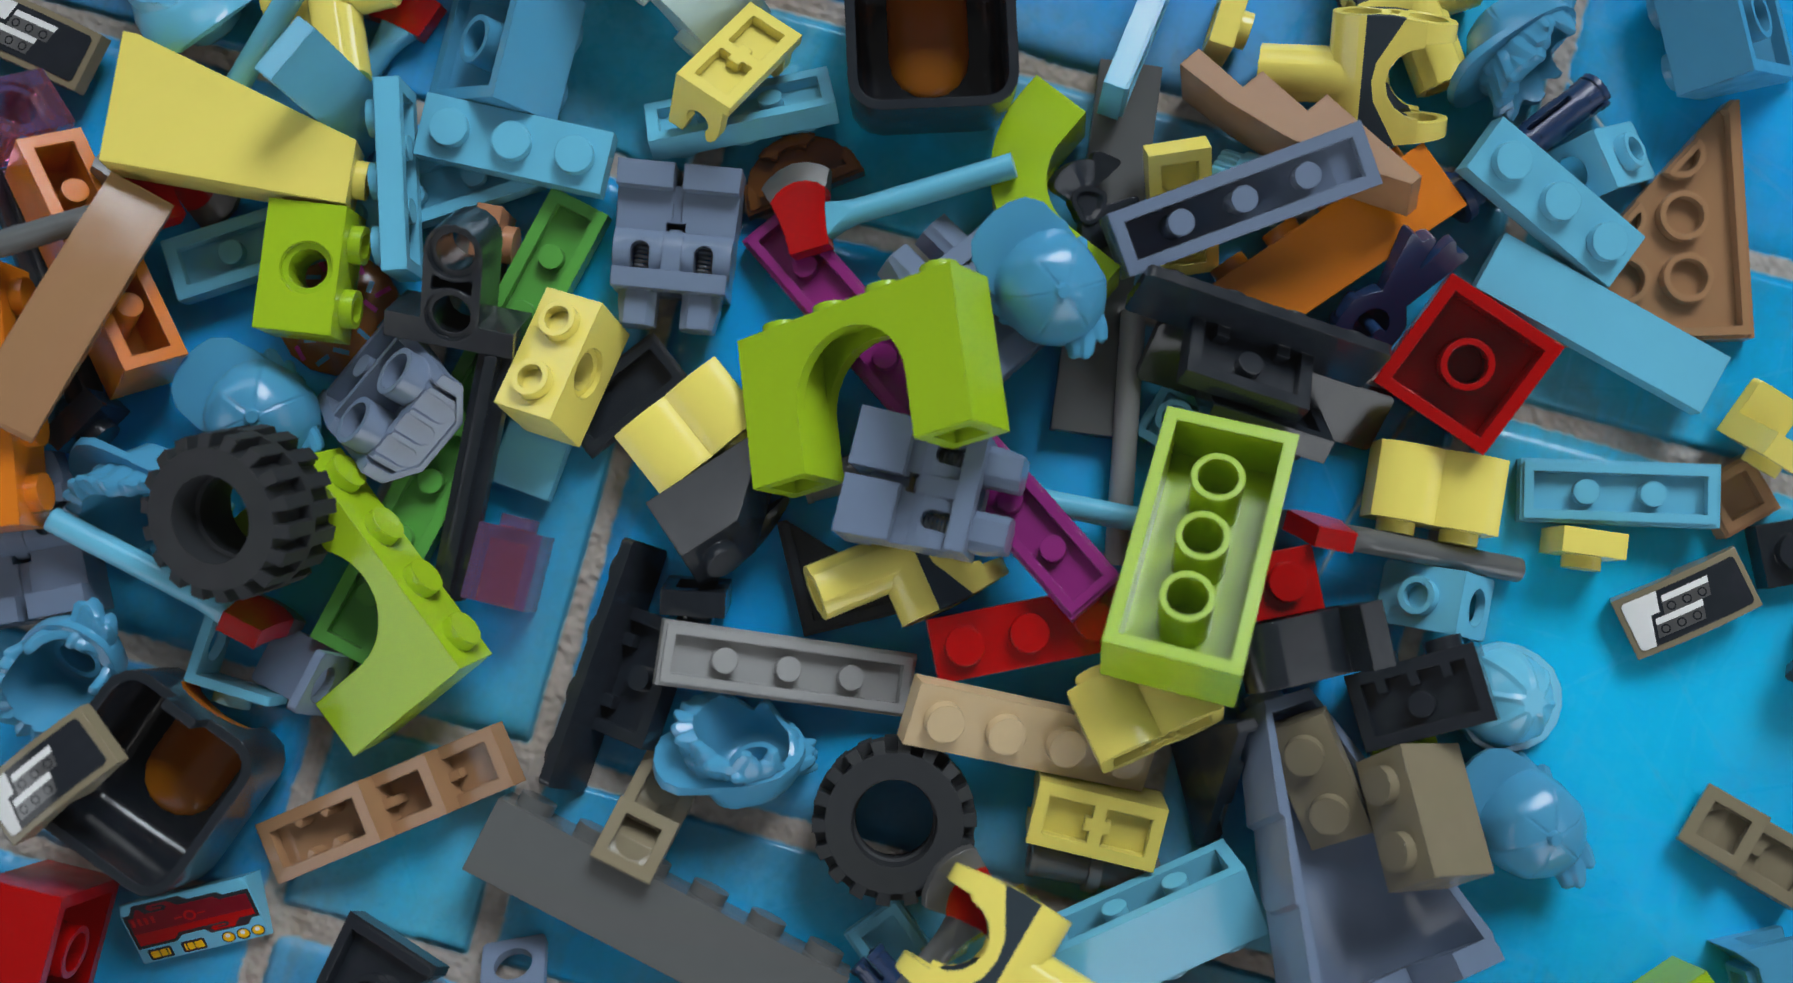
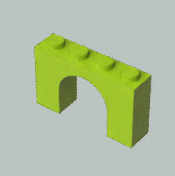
M944 258L928 261L919 267L918 273L899 280H880L870 283L865 287V293L847 300L820 302L813 306V312L794 320L781 319L768 322L762 326V332L737 341L753 490L797 498L843 483L844 472L837 421V403L840 388L855 360L871 346L888 339L895 343L904 363L915 439L955 449L1010 432L988 277L960 265L957 260Z
M340 447L315 453L318 459L314 466L318 472L327 471L332 483L325 486L327 498H336L337 513L329 514L328 522L336 526L334 538L332 541L322 543L327 552L336 554L351 563L367 581L377 606L378 632L373 649L364 663L320 699L316 706L351 754L355 756L389 739L492 655V652L481 639V632L475 621L467 614L461 612L443 587L439 572L433 565L422 559L404 534V527L400 519L391 510L383 506L367 484L365 474L359 471L355 461L347 456ZM244 508L234 517V520L241 532L247 537L249 519L247 509Z

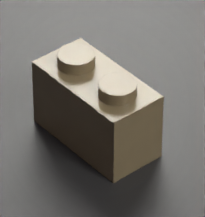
M1459 743L1398 744L1356 763L1388 893L1449 889L1495 874Z

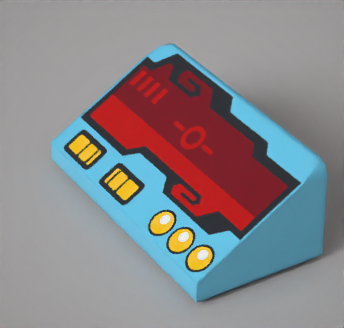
M261 870L164 892L155 896L135 899L118 906L121 919L144 964L274 933Z

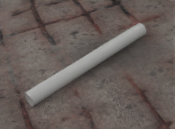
M1121 310L1108 501L1133 506L1142 380L1137 376L1136 366L1144 351L1146 317L1127 310ZM1106 527L1104 557L1111 565H1123L1131 531Z

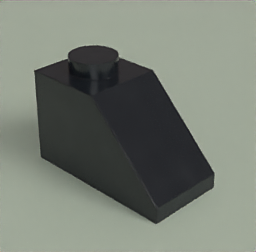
M747 437L647 501L646 505L700 587L716 577H722L731 573L742 560L756 551L772 494L753 490Z

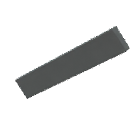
M1100 59L1086 159L1089 158L1090 153L1101 151L1121 161L1120 166L1097 187L1107 194V204L1137 196L1139 202H1141L1146 197L1143 145L1153 144L1163 67L1143 65L1123 116H1119L1118 120L1097 113L1103 82L1112 60ZM1108 246L1099 249L1113 260ZM1135 276L1123 280L1119 278L1118 287L1106 300L1104 316L1108 327V339L1102 344L1096 342L1094 353L1090 358L1086 360L1082 358L1071 359L1068 357L1066 347H1060L1050 431L1112 439L1121 310H1126V298L1134 287Z

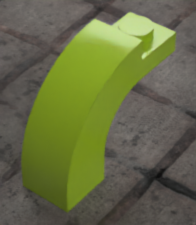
M1038 75L1031 80L1012 103L995 137L991 158L1011 152L1018 178L991 185L994 211L1010 201L1027 197L1043 201L1058 215L1048 195V180L1085 137L1086 112ZM1069 226V228L1071 229L1076 238L1081 236L1079 233H1077L1074 229H1072ZM1087 240L1088 249L1106 277L1107 300L1118 287L1121 266Z

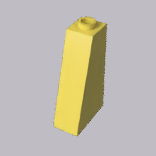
M123 31L99 155V161L110 171L125 178L268 202L269 197L342 205L348 206L355 211L357 200H367L370 192L367 172L368 165L371 162L364 161L365 156L356 139L137 33Z

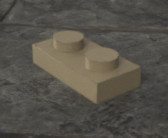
M1326 705L1275 721L1274 725L1287 794L1311 850L1373 833L1363 791Z

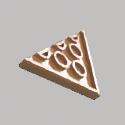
M1729 100L1719 106L1620 214L1641 232L1645 239L1611 286L1607 288L1704 343L1738 342L1755 338L1739 100Z

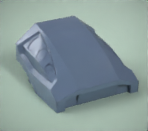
M384 321L328 389H323L317 396L327 429L348 451L359 471L381 484L423 472L463 424L462 383L448 373L428 343L383 335Z

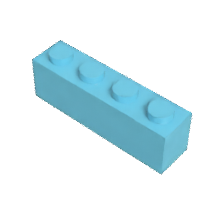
M1222 838L1155 868L1154 873L1146 872L1058 911V914L1073 924L1054 957L1096 983H1160L1165 980L1177 979L1186 974L1189 969L1220 955L1237 952L1247 946L1249 942L1269 934V930L1246 868Z

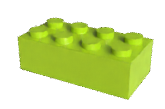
M1167 406L1101 641L1100 674L1235 708L1291 475L1299 434Z

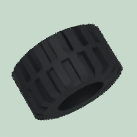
M260 424L255 426L244 425L186 436L175 441V448L165 449L156 459L160 469L149 471L144 485L150 489V495L141 498V513L148 514L149 522L148 526L142 527L145 540H153L157 551L152 556L159 568L168 566L171 569L169 579L179 588L191 585V596L201 600L214 597L216 603H231L240 599L245 600L291 585V583L300 581L311 574L310 567L321 564L328 553L322 543L332 541L334 538L336 526L328 522L329 514L337 513L336 498H327L325 486L332 484L326 470L317 471L314 464L318 456L310 447L297 449L298 437L288 431L276 433L275 426ZM233 487L241 496L247 509L249 519L247 537L237 526L232 513L231 494Z
M885 734V737L876 739L870 737L858 742V745L849 751L846 750L826 772L819 786L811 818L812 833H815L816 838L815 849L820 861L824 859L828 865V874L837 884L840 881L844 882L850 887L849 893L861 900L866 895L875 898L876 905L889 907L890 901L904 900V906L919 903L918 897L922 896L926 879L934 866L945 855L960 846L967 844L974 846V830L977 827V812L972 793L960 768L949 758V755L945 752L902 744L897 734ZM887 780H902L918 787L928 798L933 811V824L927 839L916 849L903 854H885L871 848L861 838L856 826V809L862 796L875 784Z

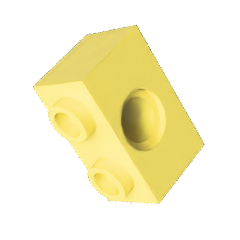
M547 287L494 403L525 431L580 448L630 334L602 302Z

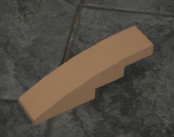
M1200 49L1196 50L1180 64L1182 99L1226 134L1263 156L1358 121L1329 95H1325L1309 110L1305 109L1263 71L1242 87ZM1363 126L1383 184L1350 195L1348 198L1408 216L1417 207L1422 175Z
M111 171L0 347L1 429L30 443L34 441L98 340L102 327L135 277L138 266L169 219L174 207L173 204Z
M500 721L256 824L255 827L279 885L524 782L526 778L505 726Z

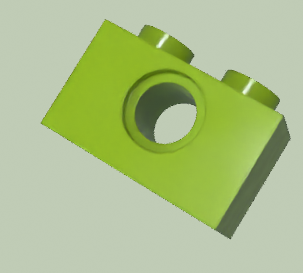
M269 197L252 327L275 337L350 345L352 329L359 327L363 315V296L361 291L357 290L360 265L365 266L371 254V232L368 227H365L366 219L348 206ZM319 259H326L328 271L325 279L319 285L308 288L305 279L307 269L313 262Z

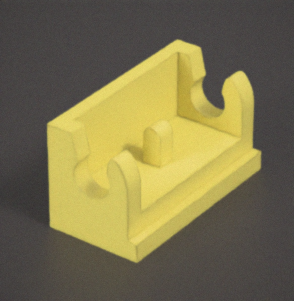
M749 2L676 73L668 121L683 130L691 122L695 111H697L708 123V129L705 131L707 142H714L725 131L728 117L769 75L777 77L789 66L792 52L801 44L802 34L757 5Z
M1041 771L1035 772L1033 800L1031 807H1027L1025 819V843L1154 873L1169 814L1168 806L1161 791L1143 787L1141 792Z

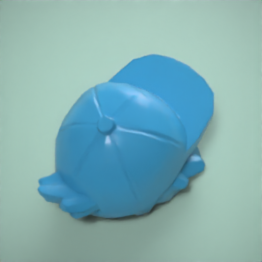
M1499 0L1492 4L1476 19L1467 35V57L1459 64L1447 88L1448 103L1456 108H1466L1489 96L1493 105V117L1499 118L1504 116L1510 122H1514L1522 104L1530 106L1539 105L1545 96L1542 81L1545 79H1558L1563 73L1553 61L1552 54L1567 37L1573 36L1576 33V11L1574 5L1577 0Z
M1023 197L1010 201L993 211L979 226L971 240V257L976 272L988 277L993 314L999 317L998 321L1001 324L1012 326L1028 341L1048 346H1065L1068 357L1071 359L1082 358L1086 360L1090 358L1094 353L1096 342L1102 344L1108 339V327L1104 316L1107 280L1091 251L1088 249L1087 240L1083 236L1076 238L1067 222L1056 215L1043 201Z
M209 338L197 345L183 359L174 375L171 394L175 406L202 432L244 425L255 426L264 424L275 426L276 433L288 431L298 437L297 449L310 447L316 453L321 452L325 447L324 439L321 435L322 413L315 392L306 384V380L296 372L294 362L291 360L284 362L275 349L269 348L264 353H259L231 338Z
M80 437L72 447L68 457L69 471L73 478L67 482L69 489L62 493V497L69 501L65 504V509L79 516L78 518L142 551L149 549L151 555L157 551L153 540H145L142 528L148 526L149 522L148 514L141 513V498L150 495V489L144 485L147 474L151 470L160 469L156 459L168 448L153 443H146L128 451H123L97 438ZM233 502L231 503L232 512L235 508V504Z
M91 597L88 601H77L73 605L72 614L57 615L42 620L31 628L19 643L3 651L4 657L0 659V722L15 725L17 737L31 735L33 741L79 706L90 703L104 683L113 675L127 670L128 657L118 636L117 618L113 613L105 614L103 604L98 598Z
M704 691L702 694L694 695L688 701H683L680 709L674 711L673 716L676 723L671 725V731L663 735L657 743L652 765L655 779L661 789L677 796L708 795L721 807L740 809L772 801L783 794L798 776L818 770V764L815 763L818 758V751L814 748L817 740L814 738H804L800 729L792 722L782 718L769 699H764L756 707H751L735 695Z
M1486 748L1472 756L1465 763V768L1492 864L1523 879H1540L1554 876L1561 888L1569 889L1576 887L1581 889L1584 887L1587 880L1586 868L1593 869L1596 861L1591 846L1586 841L1587 823L1580 803L1560 782L1553 778L1548 766L1545 764L1536 766L1522 750L1511 751L1508 748Z

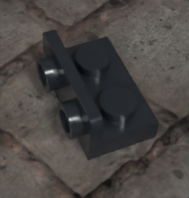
M1461 633L1452 634L1421 643L1425 654L1422 656L1399 661L1397 651H1394L1397 666L1344 676L1366 753L1500 720L1481 658L1485 656L1481 643L1470 642L1464 644Z

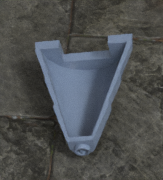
M1309 687L1283 695L1282 690L1256 693L1244 698L1243 701L1247 710L1238 714L1236 719L1255 717V721L1258 723V729L1248 733L1240 756V760L1244 762L1242 782L1247 827L1254 831L1258 885L1264 909H1266L1276 983H1453L1504 961L1505 958L1500 947L1495 942L1493 932L1457 886L1440 890L1388 893L1374 833L1311 850L1287 794L1274 722L1324 705ZM1330 714L1362 789L1356 763L1366 758Z

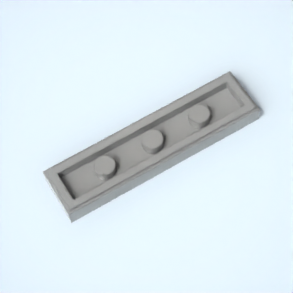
M662 618L652 683L655 685L902 717L914 679L917 654Z

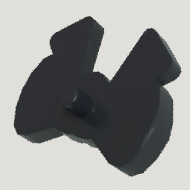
M1101 151L1090 153L1088 159L1072 161L1061 166L1048 180L1047 186L1053 194L1066 201V206L1074 222L1077 224V233L1098 249L1108 246L1099 219L1111 212L1139 202V198L1134 196L1107 204V194L1097 187L1120 166L1121 161Z

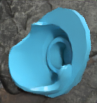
M1501 641L1481 645L1485 655L1481 658L1500 720L1457 731L1464 734L1468 741L1483 750L1486 748H1508L1511 751L1528 749L1544 741L1556 726L1562 708V689L1554 668L1541 656L1520 645Z

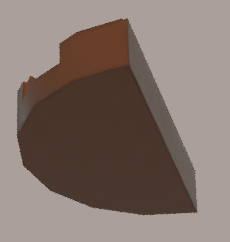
M811 132L783 136L761 151L758 156L759 159L750 170L748 182L744 190L749 220L752 221L774 212L761 189L766 181L778 170L792 163L811 162L822 164L832 171L831 189L865 176V170L852 150L846 146H841L832 139L819 137Z

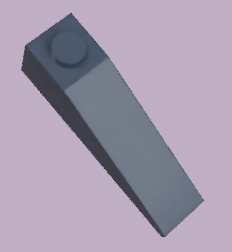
M1358 120L1111 212L1099 219L1112 258L1121 266L1119 278L1123 280L1143 273L1149 265L1162 266L1383 184L1362 121Z

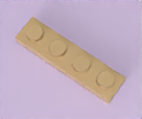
M917 673L914 675L897 731V736L902 744L1141 792L1155 754L1153 752L1133 763L1103 774L1071 706Z

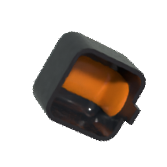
M844 0L849 100L852 116L861 128L869 133L888 136L981 132L993 129L1001 124L1014 101L1019 77L1016 0Z
M178 667L125 670L113 675L104 683L90 702V705L126 753L128 759L92 793L71 802L44 827L46 831L124 888L140 896L158 895L202 878L213 869L278 780L286 763L284 744L274 732L266 727H247L225 715L208 700L200 686L184 681L186 671Z

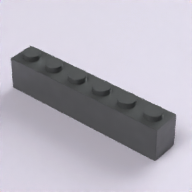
M523 789L520 795L511 792L498 798L462 870L681 983H848L850 978L851 966L842 962L844 953L836 946L814 936H810L806 943L784 932L787 926L786 922L764 909L752 907L750 913L726 902L729 893L718 885L699 877H695L691 884L671 874L669 870L672 864L665 858L650 886L591 858L590 853L604 827L580 818L576 825L554 813L558 807L556 803L528 789Z

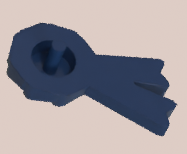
M1404 224L1399 230L1378 283H1372L1356 292L1348 291L1337 309L1329 315V324L1346 330L1361 332L1367 337L1388 343L1392 347L1406 329V307L1465 262L1468 255L1460 247L1456 246L1455 240L1449 234L1444 235L1436 242L1437 238L1427 229H1420L1414 232L1409 226Z

